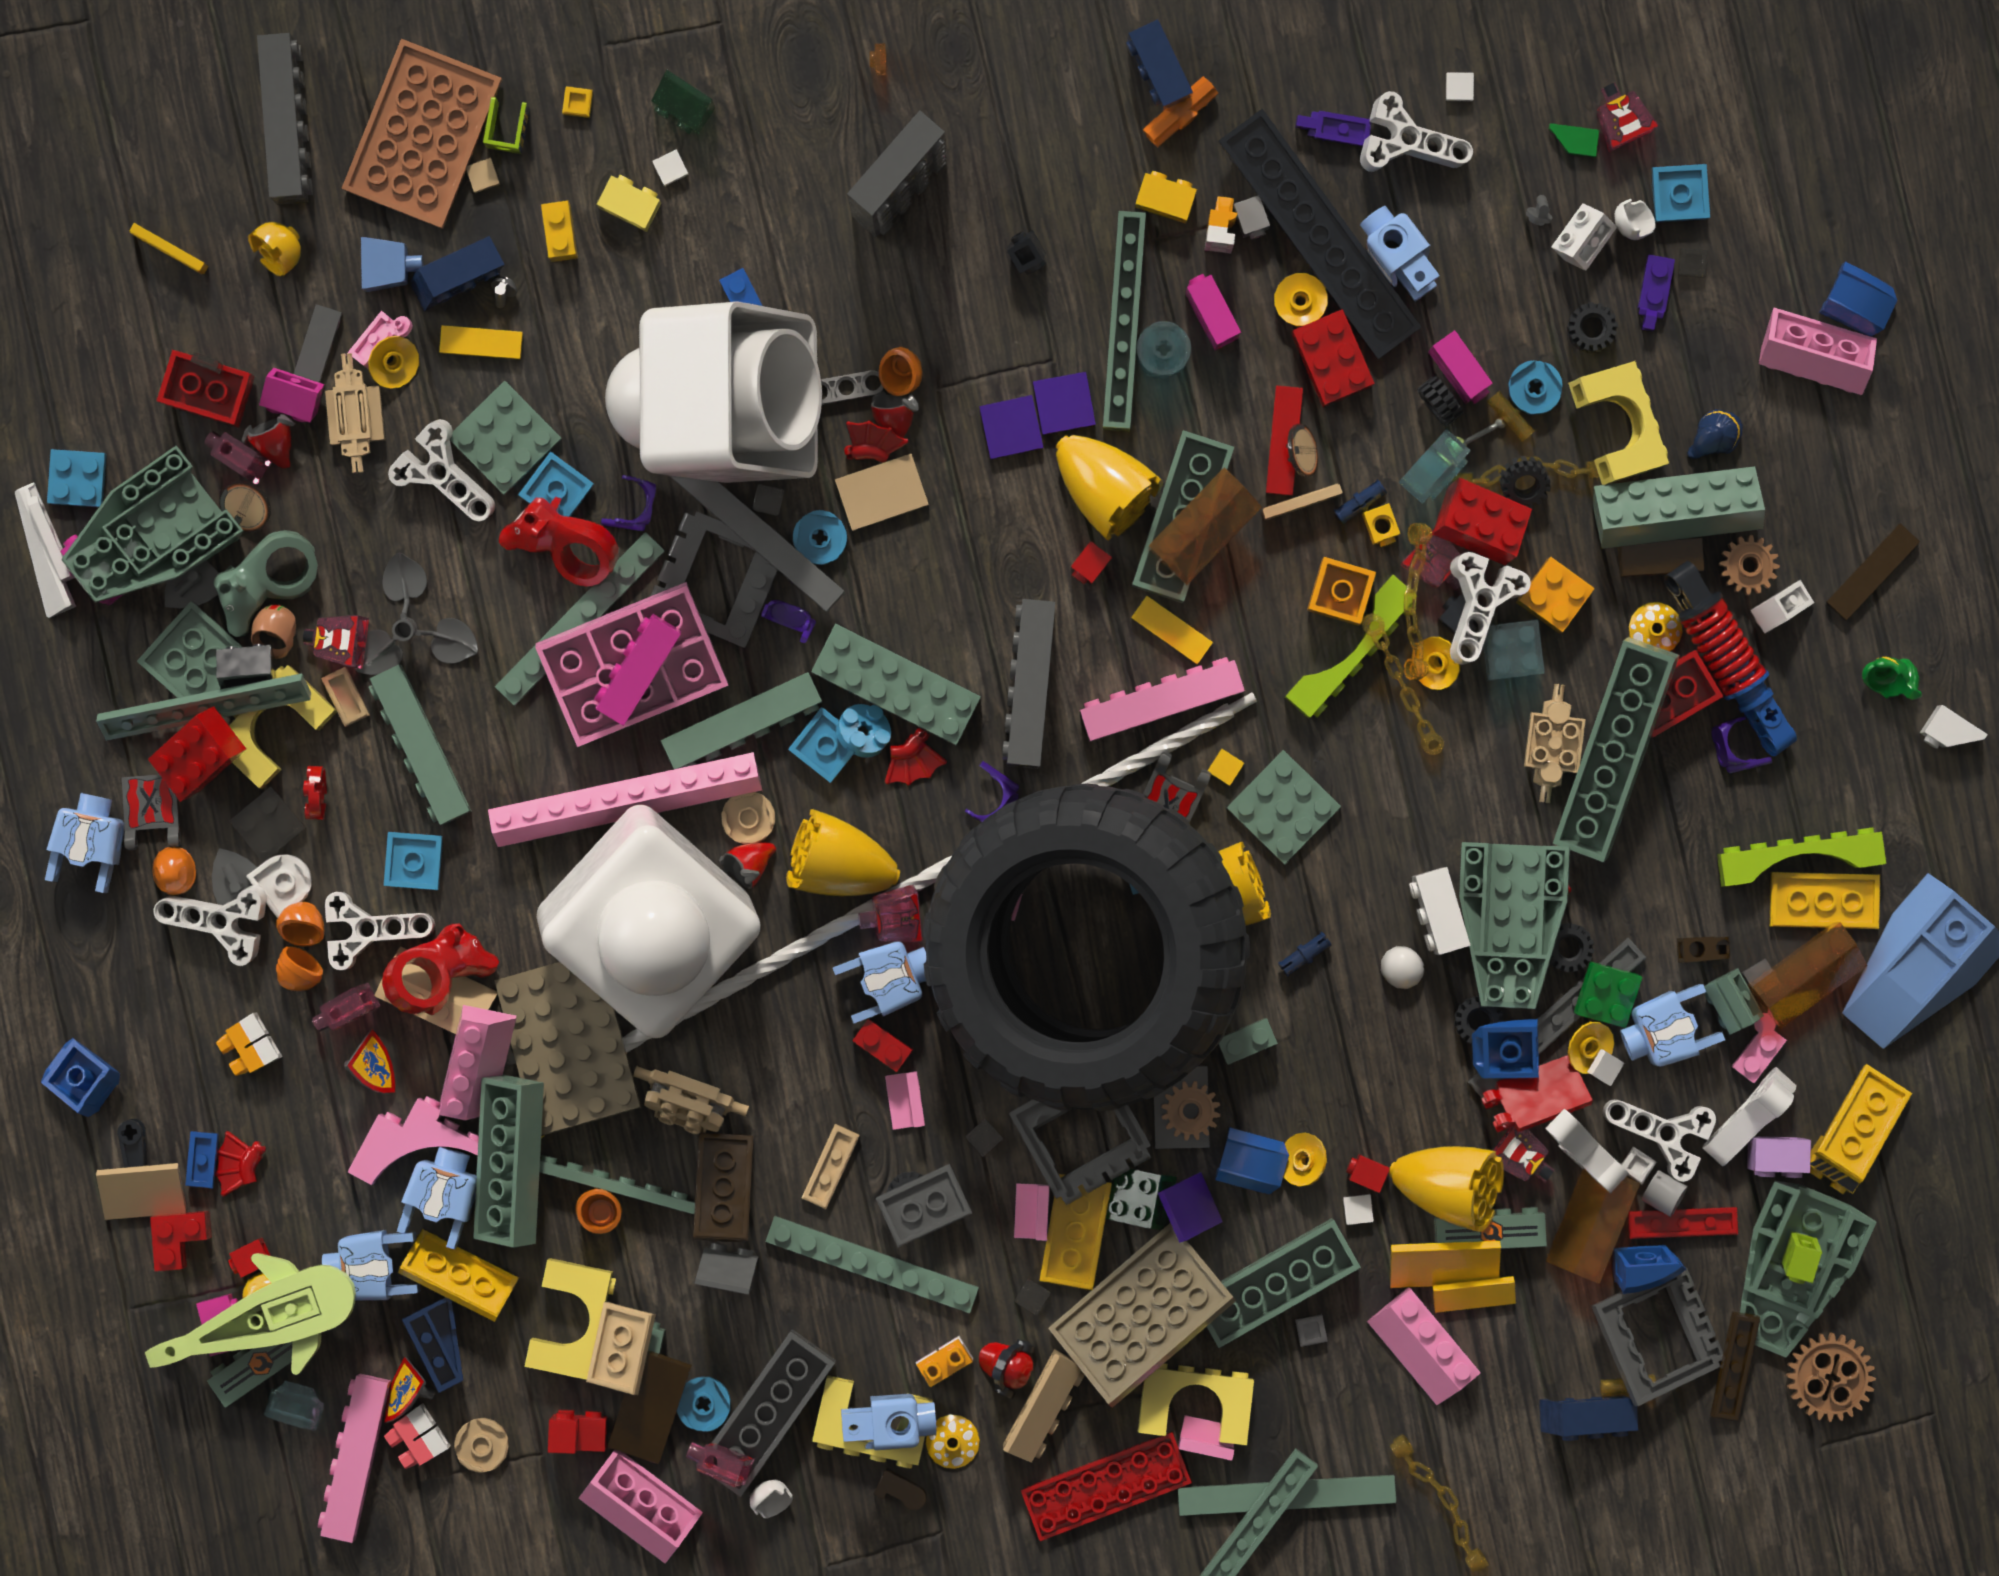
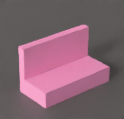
M917 1071L885 1076L893 1130L925 1126Z
M1016 1183L1014 1238L1047 1241L1049 1185Z
M1184 1415L1178 1444L1180 1450L1232 1460L1234 1455V1444L1219 1442V1422Z

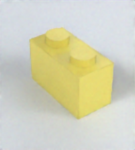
M619 175L618 179L611 176L597 203L598 208L647 232L661 205L660 200L656 198L658 194L646 187H643L642 191L633 187L634 182L622 175Z

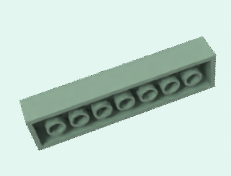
M1630 637L1623 640L1553 844L1570 847V850L1601 862H1605L1609 858L1680 655Z

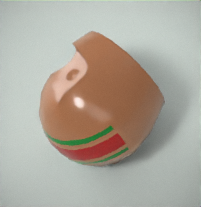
M269 605L260 610L252 624V644H263L259 638L262 631L269 636L284 641L285 648L272 649L275 659L285 657L293 646V637L296 633L294 614L289 609L280 605Z

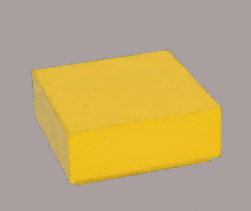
M566 87L562 114L590 118L593 90Z
M1221 749L1207 771L1230 786L1244 765V762Z

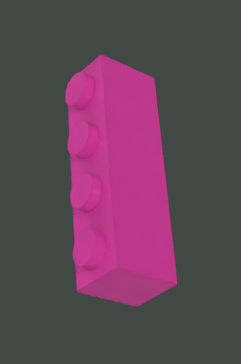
M652 614L650 619L647 617L643 619L637 629L640 632L639 637L635 642L630 640L623 651V654L626 656L621 665L616 663L608 676L612 679L607 688L602 686L594 698L597 701L596 710L622 726L625 725L681 635V630L655 614Z

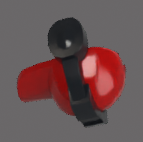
M1017 1339L1016 1343L1011 1346L994 1342L982 1348L979 1353V1364L994 1379L996 1387L994 1391L1002 1396L1014 1398L1016 1392L1011 1389H1019L1027 1384L1033 1371V1361L1026 1352L1034 1353L1036 1346L1028 1341Z

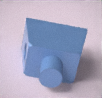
M361 237L362 289L365 292L408 284V272H416L418 268L423 267V256H408V249L405 243Z

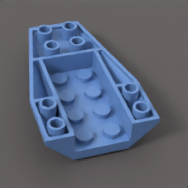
M1927 873L1892 913L1842 1014L1882 1049L1886 1048L1969 990L1981 979L1999 958L1998 929L1955 891Z

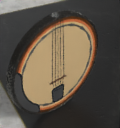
M1295 424L1291 427L1288 434V444L1286 445L1290 457L1288 461L1292 463L1293 468L1301 477H1311L1316 472L1318 466L1317 445L1312 432L1306 425Z
M236 481L229 484L220 495V510L223 512L227 509L243 532L258 531L269 521L271 505L266 494L257 485L247 481Z

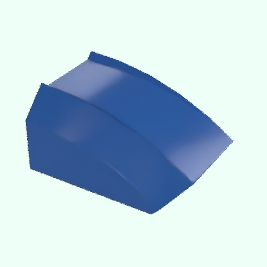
M1844 262L1837 273L1838 277L1830 294L1823 303L1819 313L1871 337L1884 330L1897 303V297L1894 289L1888 284Z
M1538 1019L1480 1026L1472 1034L1473 1065L1481 1078H1539Z
M72 1038L64 1044L45 1070L41 1083L77 1113L89 1117L100 1111L102 1104L119 1084L120 1073Z
M1229 1127L1215 1180L1271 1194L1281 1187L1289 1153L1284 1142Z
M1666 1245L1612 1249L1614 1281L1617 1282L1623 1294L1654 1288L1670 1281L1687 1270L1680 1259Z

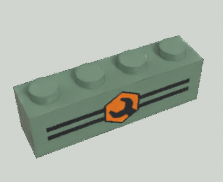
M1538 1207L1522 1208V1213H1511V1209H1495L1492 1221L1481 1232L1456 1226L1438 1217H1434L1435 1243L1500 1241L1501 1248L1547 1246L1545 1213L1538 1212Z
M292 1342L253 1348L251 1351L243 1349L233 1356L235 1362L227 1367L222 1363L210 1373L213 1377L207 1380L223 1406L226 1408L291 1363Z

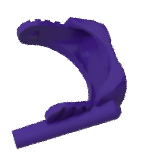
M622 475V479L634 481L643 488L646 495L645 509L639 517L633 520L602 518L601 525L644 531L645 526L649 524L651 519L656 484L640 480V478Z
M771 600L765 605L761 615L775 623L803 632L800 639L801 643L807 642L816 624V621L811 618L806 610L780 600Z
M1746 716L1714 726L1711 731L1718 762L1722 767H1726L1728 773L1772 763L1771 757L1758 760L1749 759L1746 761L1737 758L1731 752L1728 746V732L1736 722L1745 720Z
M982 761L979 766L987 771L994 780L998 781L1003 789V800L997 810L1018 799L1016 792L1019 786ZM968 809L965 810L967 814L980 822H983L988 816L993 814L981 816L974 814Z

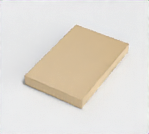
M912 454L835 479L852 531L929 505Z
M178 1163L97 1170L96 1178L105 1220L186 1213L187 1206Z
M604 1302L586 1382L638 1395L656 1314Z

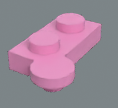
M381 311L348 353H352V357L368 369V359L376 344L391 336L406 337L412 330V322L405 316H400L393 321Z
M1763 1013L1764 1016L1754 1023V1028L1758 1033L1731 1066L1752 1083L1756 1082L1787 1041L1774 1031L1776 1021L1768 1013Z

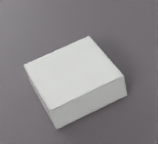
M1446 73V101H1473L1474 73Z
M677 149L652 161L664 186L689 175Z
M1601 1049L1587 1072L1611 1086L1623 1067L1624 1062Z
M1632 1147L1621 1165L1629 1172V1177L1643 1184L1657 1162L1637 1148Z
M1370 1194L1343 1197L1346 1225L1373 1222Z

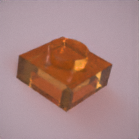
M885 43L875 44V51H870V68H875L876 75H886Z

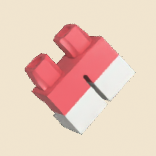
M423 1403L394 1423V1427L384 1436L392 1448L402 1441L409 1448V1450L398 1457L405 1469L416 1464L422 1465L451 1446L438 1426L420 1438L415 1439L436 1424Z

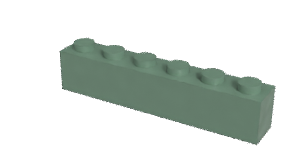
M402 665L392 667L370 678L372 685L369 686V690L375 701L380 699L384 709L380 711L385 723L387 725L392 724L394 728L393 740L397 748H403L406 753L405 765L410 774L415 772L419 782L415 785L422 798L427 797L430 803V807L427 810L432 821H438L440 825H445L472 812Z
M809 672L671 735L661 740L674 770L696 765V761L702 758L710 761L721 756L720 750L730 746L731 750H734L746 744L745 738L754 735L757 739L770 733L769 727L778 723L780 727L788 725L795 721L793 716L801 712L805 716L819 710L818 705L823 702Z

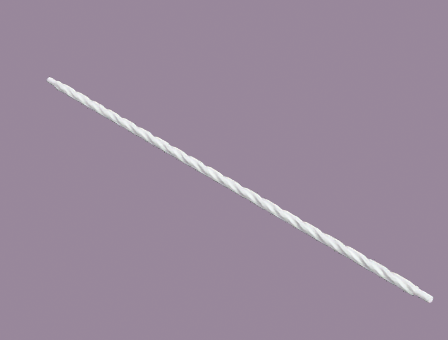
M1251 692L1230 705L1226 703L1212 713L1200 717L1182 727L1176 733L1162 738L1138 754L1124 759L1105 770L1102 774L1096 775L1081 784H1098L1099 786L1109 787L1126 775L1134 773L1160 758L1162 752L1170 753L1194 740L1200 734L1206 733L1234 717V714L1254 704L1257 700ZM951 856L925 869L917 876L911 877L892 887L881 896L875 897L854 908L843 917H839L816 929L807 937L796 940L770 957L762 959L740 971L734 977L711 987L679 1023L714 1005L720 999L726 998L747 987L757 979L785 966L794 958L805 955L831 938L859 925L858 914L869 913V917L874 916L873 902L892 905L897 901L903 900V895H906V897L911 895L908 891L906 892V887L913 886L915 894L935 883L938 874L943 866L948 863ZM896 896H899L900 899H899V900H895V897H896ZM638 1029L633 1030L623 1037L626 1052L631 1051L651 1038L645 1036Z

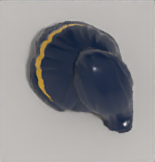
M1717 409L1705 414L1698 423L1694 443L1687 452L1688 457L1698 459L1711 454L1731 453L1737 447L1742 436L1743 424L1739 417L1733 412Z

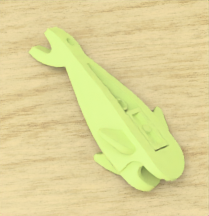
M260 1253L253 1254L251 1257L252 1262L269 1279L271 1284L238 1301L187 1335L163 1342L147 1350L145 1355L151 1368L168 1365L191 1355L268 1347L292 1342L291 1371L297 1375L302 1372L318 1351L321 1344V1332L337 1327L351 1315L356 1294L354 1283L345 1272L331 1265H318L299 1271L293 1263L286 1259Z

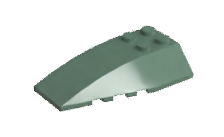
M1774 1181L1753 1228L1740 1313L1753 1314L1760 1317L1755 1341L1756 1346L1783 1357H1787L1808 1331L1809 1326L1821 1315L1824 1307L1840 1291L1843 1283L1855 1272L1876 1225L1875 1220L1845 1202L1803 1185ZM1791 1231L1818 1239L1822 1255L1813 1283L1805 1281V1284H1799L1789 1280V1276H1786L1782 1258Z

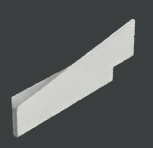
M33 482L17 489L15 496L45 613L48 618H51L76 607L66 584L67 581L75 577L62 561L63 554L60 552L63 549Z

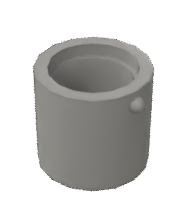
M1659 1170L1648 1185L1642 1201L1671 1217L1682 1201L1688 1186Z

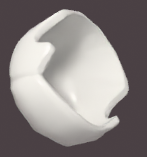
M1629 199L1617 206L1614 213L1615 225L1623 236L1631 240H1639L1653 233L1655 219L1651 210L1643 201L1631 202L1632 200Z
M1396 946L1388 950L1381 960V973L1387 982L1396 988L1409 989L1417 985L1423 977L1424 963L1411 948Z
M778 1480L764 1481L757 1485L751 1493L750 1507L756 1515L760 1513L763 1518H770L785 1510L792 1503L793 1496L783 1482Z

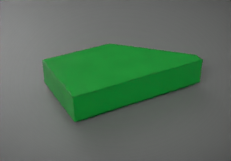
M1549 124L1548 129L1555 135L1568 154L1596 157L1599 130Z

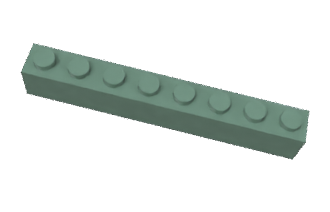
M1118 212L1102 430L1130 431L1146 213Z

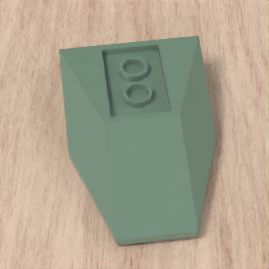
M177 446L113 489L63 556V563L95 603L178 578L240 539L243 532L242 528L227 509L222 512L191 473L193 466Z

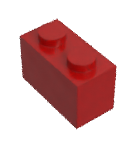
M870 1018L867 1019L852 1040L895 1072L899 1070L913 1050Z

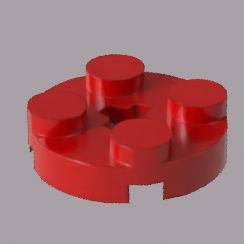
M308 766L307 780H304L303 795L308 797V803L305 804V819L323 820L326 811V803H324V796L327 794L326 770L324 766Z

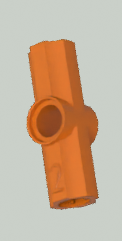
M1204 76L1191 86L1193 91L1192 97L1163 110L1158 117L1154 118L1143 129L1147 138L1157 148L1176 131L1182 130L1198 116V112L1218 95L1215 87Z

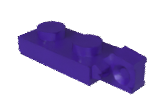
M1319 111L1312 112L1311 117L1298 115L1295 128L1309 130L1308 136L1314 137V139L1363 147L1364 140L1370 136L1372 122H1369L1370 119Z
M1647 255L1637 308L1639 309L1638 315H1644L1642 330L1653 332L1656 319H1663L1675 259Z

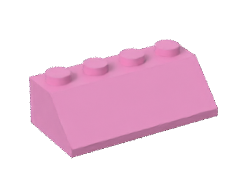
M1773 308L1761 347L1759 364L1770 369L1790 373L1796 377L1817 381L1823 385L1837 387L1846 392L1863 395L1873 371L1877 338Z
M463 1005L440 1099L439 1115L462 1120L480 1117L481 1079L483 1077L503 1075L516 1015Z
M1409 1287L1367 1321L1436 1405L1460 1391L1481 1373Z
M617 1450L613 1451L579 1497L581 1501L663 1563L669 1560L703 1513L625 1453Z

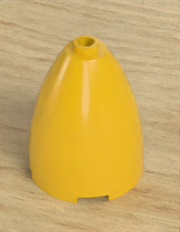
M1072 435L1070 437L1064 436L1056 445L1058 449L1056 458L1059 470L1071 497L1087 520L1108 541L1113 533L1119 536L1131 527L1146 511L1144 508L1149 504L1150 496L1156 497L1163 486V480L1147 466L1131 455L1104 442Z
M814 809L810 810L809 815L811 817L809 821L803 819L790 856H792L791 867L793 869L787 872L786 881L788 887L821 895L859 896L887 890L892 885L897 884L900 870L897 869L896 862L876 841L864 832L834 816Z
M1239 842L1218 852L1223 858L1222 863L1229 873L1233 885L1238 887L1244 904L1242 911L1246 926L1271 918V911L1268 901L1264 902L1263 899L1265 897L1262 887L1263 883L1249 850L1243 852L1244 843Z
M1461 1146L1437 1147L1416 1151L1398 1158L1396 1162L1391 1164L1389 1176L1392 1178L1393 1184L1408 1199L1426 1212L1456 1226L1481 1232L1488 1227L1495 1215V1210L1492 1207L1495 1204L1497 1192H1502L1504 1167L1502 1157H1497L1496 1151Z

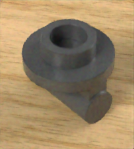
M1539 195L1536 199V207L1527 208L1526 215L1533 224L1543 226L1545 223H1551L1552 216L1549 214L1550 209L1546 196Z
M507 277L495 278L491 283L492 288L495 290V306L497 308L505 307L506 298L514 297L518 292L515 283Z

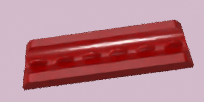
M1173 1432L1166 1433V1436H1158L1021 1489V1493L1038 1538L1042 1541L1186 1486L1192 1482Z

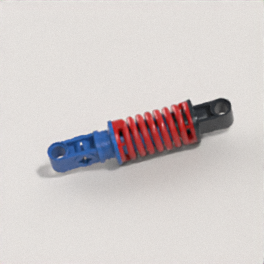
M1689 561L1684 562L1665 575L1664 581L1667 588L1674 595L1683 610L1676 616V619L1686 628L1688 635L1697 633L1692 637V643L1695 645L1699 644L1697 646L1698 653H1704L1702 659L1704 662H1709L1707 668L1710 671H1714L1713 678L1715 680L1720 679L1718 686L1723 693V697L1726 700L1735 698L1739 704V711L1741 713L1744 712L1765 751L1771 756H1777L1797 741L1796 733L1772 697L1773 692L1771 688H1767L1766 684H1764V680L1769 676V672L1761 663L1759 664V658L1753 654L1754 650L1752 646L1748 645V639L1743 637L1742 629L1737 628L1738 623L1735 619H1732L1731 611L1727 610L1728 606L1722 598L1721 591L1711 594L1702 580L1698 569Z

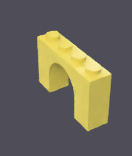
M1635 361L1583 376L1568 383L1577 409L1601 401H1610L1621 406L1631 420L1632 436L1629 444L1623 450L1594 460L1602 485L1655 470L1669 464L1668 452L1662 443L1659 425L1654 419L1650 407V398L1645 392L1642 374L1637 368Z
M287 665L285 668L281 666L275 671V679L299 673L292 666ZM306 681L311 691V699L309 701L289 704L288 706L295 709L315 730H320L337 713V710ZM266 709L233 715L235 720L229 725L246 747V750L232 763L261 789L282 770L260 749L255 740V723L259 715Z
M552 1258L547 1260L542 1287L569 1292L581 1298L588 1308L590 1322L585 1335L573 1343L561 1344L532 1338L529 1343L525 1367L587 1380L603 1304L607 1302L608 1294L613 1295L616 1285V1279L612 1278L613 1271Z
M1164 1363L1143 1381L1138 1433L1166 1436L1169 1405L1173 1396L1183 1387L1203 1385L1213 1390L1221 1403L1219 1442L1247 1445L1254 1380L1248 1378V1373L1232 1371V1376L1221 1375L1222 1370L1205 1368V1373L1194 1372L1195 1367L1178 1365V1370L1167 1369L1168 1364Z
M827 1376L812 1442H817L818 1448L833 1450V1446L844 1449L843 1453L852 1456H859L860 1452L870 1454L871 1460L886 1462V1458L896 1460V1465L905 1468L919 1465L925 1436H919V1444L916 1447L887 1450L866 1449L865 1445L871 1442V1440L844 1442L841 1409H848L854 1381ZM913 1395L917 1404L933 1402V1399ZM901 1416L900 1424L896 1430H904L908 1426L909 1420Z

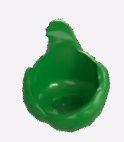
M1881 657L1868 663L1863 669V682L1871 690L1881 694L1886 699L1901 694L1911 700L1922 697V692L1918 690L1920 681L1918 670L1909 659L1899 660L1897 658Z

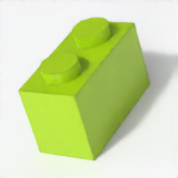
M1793 1231L1790 1232L1782 1258V1264L1786 1276H1789V1280L1799 1284H1805V1281L1813 1283L1822 1255L1817 1238Z

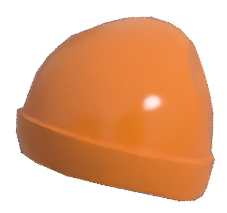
M903 347L889 350L879 365L881 385L888 393L894 396H904L912 393L922 380V367L917 355Z
M175 846L167 847L160 851L154 859L152 868L153 878L161 891L168 895H181L192 888L196 879V866L192 856L185 849Z
M297 902L291 904L281 912L276 920V927L280 936L293 945H315L324 937L323 917L316 906L311 903Z
M286 946L280 953L276 972L277 980L282 987L291 991H306L320 983L323 969L310 953L293 946Z
M594 1189L583 1193L579 1197L576 1204V1215L578 1221L586 1230L595 1234H604L617 1227L621 1220L622 1208L617 1198L610 1192L603 1189Z

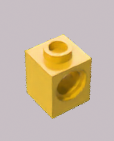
M1389 503L1362 514L1373 545L1380 543V546L1383 547L1396 542L1395 537L1400 534ZM1383 519L1388 522L1389 531L1387 533L1380 534L1376 531L1375 522L1377 520Z

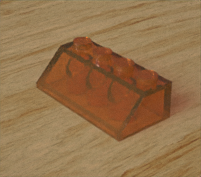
M1224 467L1152 541L1148 549L1187 586L1262 507L1249 491Z
M1834 922L1750 983L1748 987L1777 1027L1782 1029L1868 965L1857 944L1841 922Z
M1583 1168L1546 1262L1600 1284L1640 1183L1626 1177L1609 1193Z

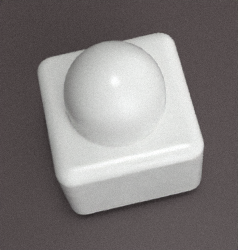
M743 302L649 309L642 315L640 320L639 348L621 359L609 377L605 395L609 419L615 430L625 441L640 449L641 462L651 473L724 483L810 478L815 474L818 464L817 425L822 405V386L817 364V330L815 323L807 314Z
M636 805L629 808L549 894L537 910L538 926L545 949L641 1033L650 1038H661L667 1035L759 935L761 927L759 917L748 893L658 813L645 805Z

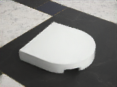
M293 855L274 856L246 876L252 885H258L265 890L267 894L266 904L277 918L289 905L303 902L309 895L312 887V876L309 868L301 859Z

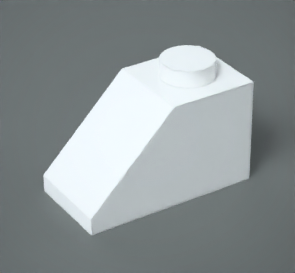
M1801 580L1756 606L1751 612L1755 617L1756 623L1766 633L1812 605L1814 601Z
M1943 705L1935 708L1920 731V734L1925 736L1924 741L1936 749L1939 746L1943 748L1983 740L1988 735Z

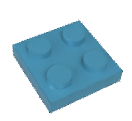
M1707 164L1653 167L1651 169L1655 222L1704 220L1710 218Z
M51 449L47 503L100 507L104 496L107 454Z
M550 452L518 495L529 503L536 497L544 498L549 503L555 497L561 498L559 514L571 517L595 484Z
M821 707L788 750L831 783L855 752L850 748L845 749L841 745L836 734V726L839 720Z
M388 832L384 886L439 890L443 836Z

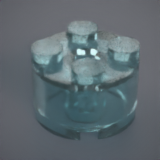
M1168 321L1156 322L1147 327L1140 335L1136 347V357L1142 370L1150 376L1160 379L1171 378L1182 372L1191 354L1190 339L1185 331L1175 323ZM1161 344H1166V349H1171V352H1167L1166 356H1161V352L1156 351V349L1160 348Z

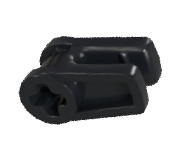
M133 1118L124 1121L117 1130L124 1168L147 1166L145 1124L141 1120ZM130 1126L132 1129H137V1134L133 1135V1138L131 1134L126 1133V1129L130 1128Z

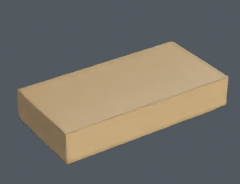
M346 666L321 678L345 727L370 716Z

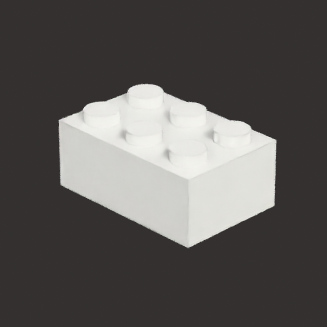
M1443 867L1412 876L1413 882L1409 883V888L1413 899L1418 898L1420 908L1416 909L1420 924L1426 925L1428 934L1424 935L1428 950L1434 951L1435 955H1440L1471 946L1448 868Z

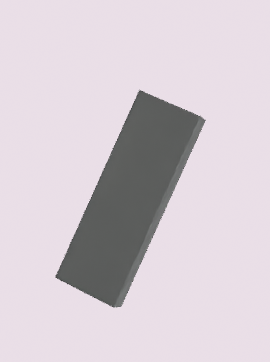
M316 304L294 371L295 375L321 383L343 315L342 312Z

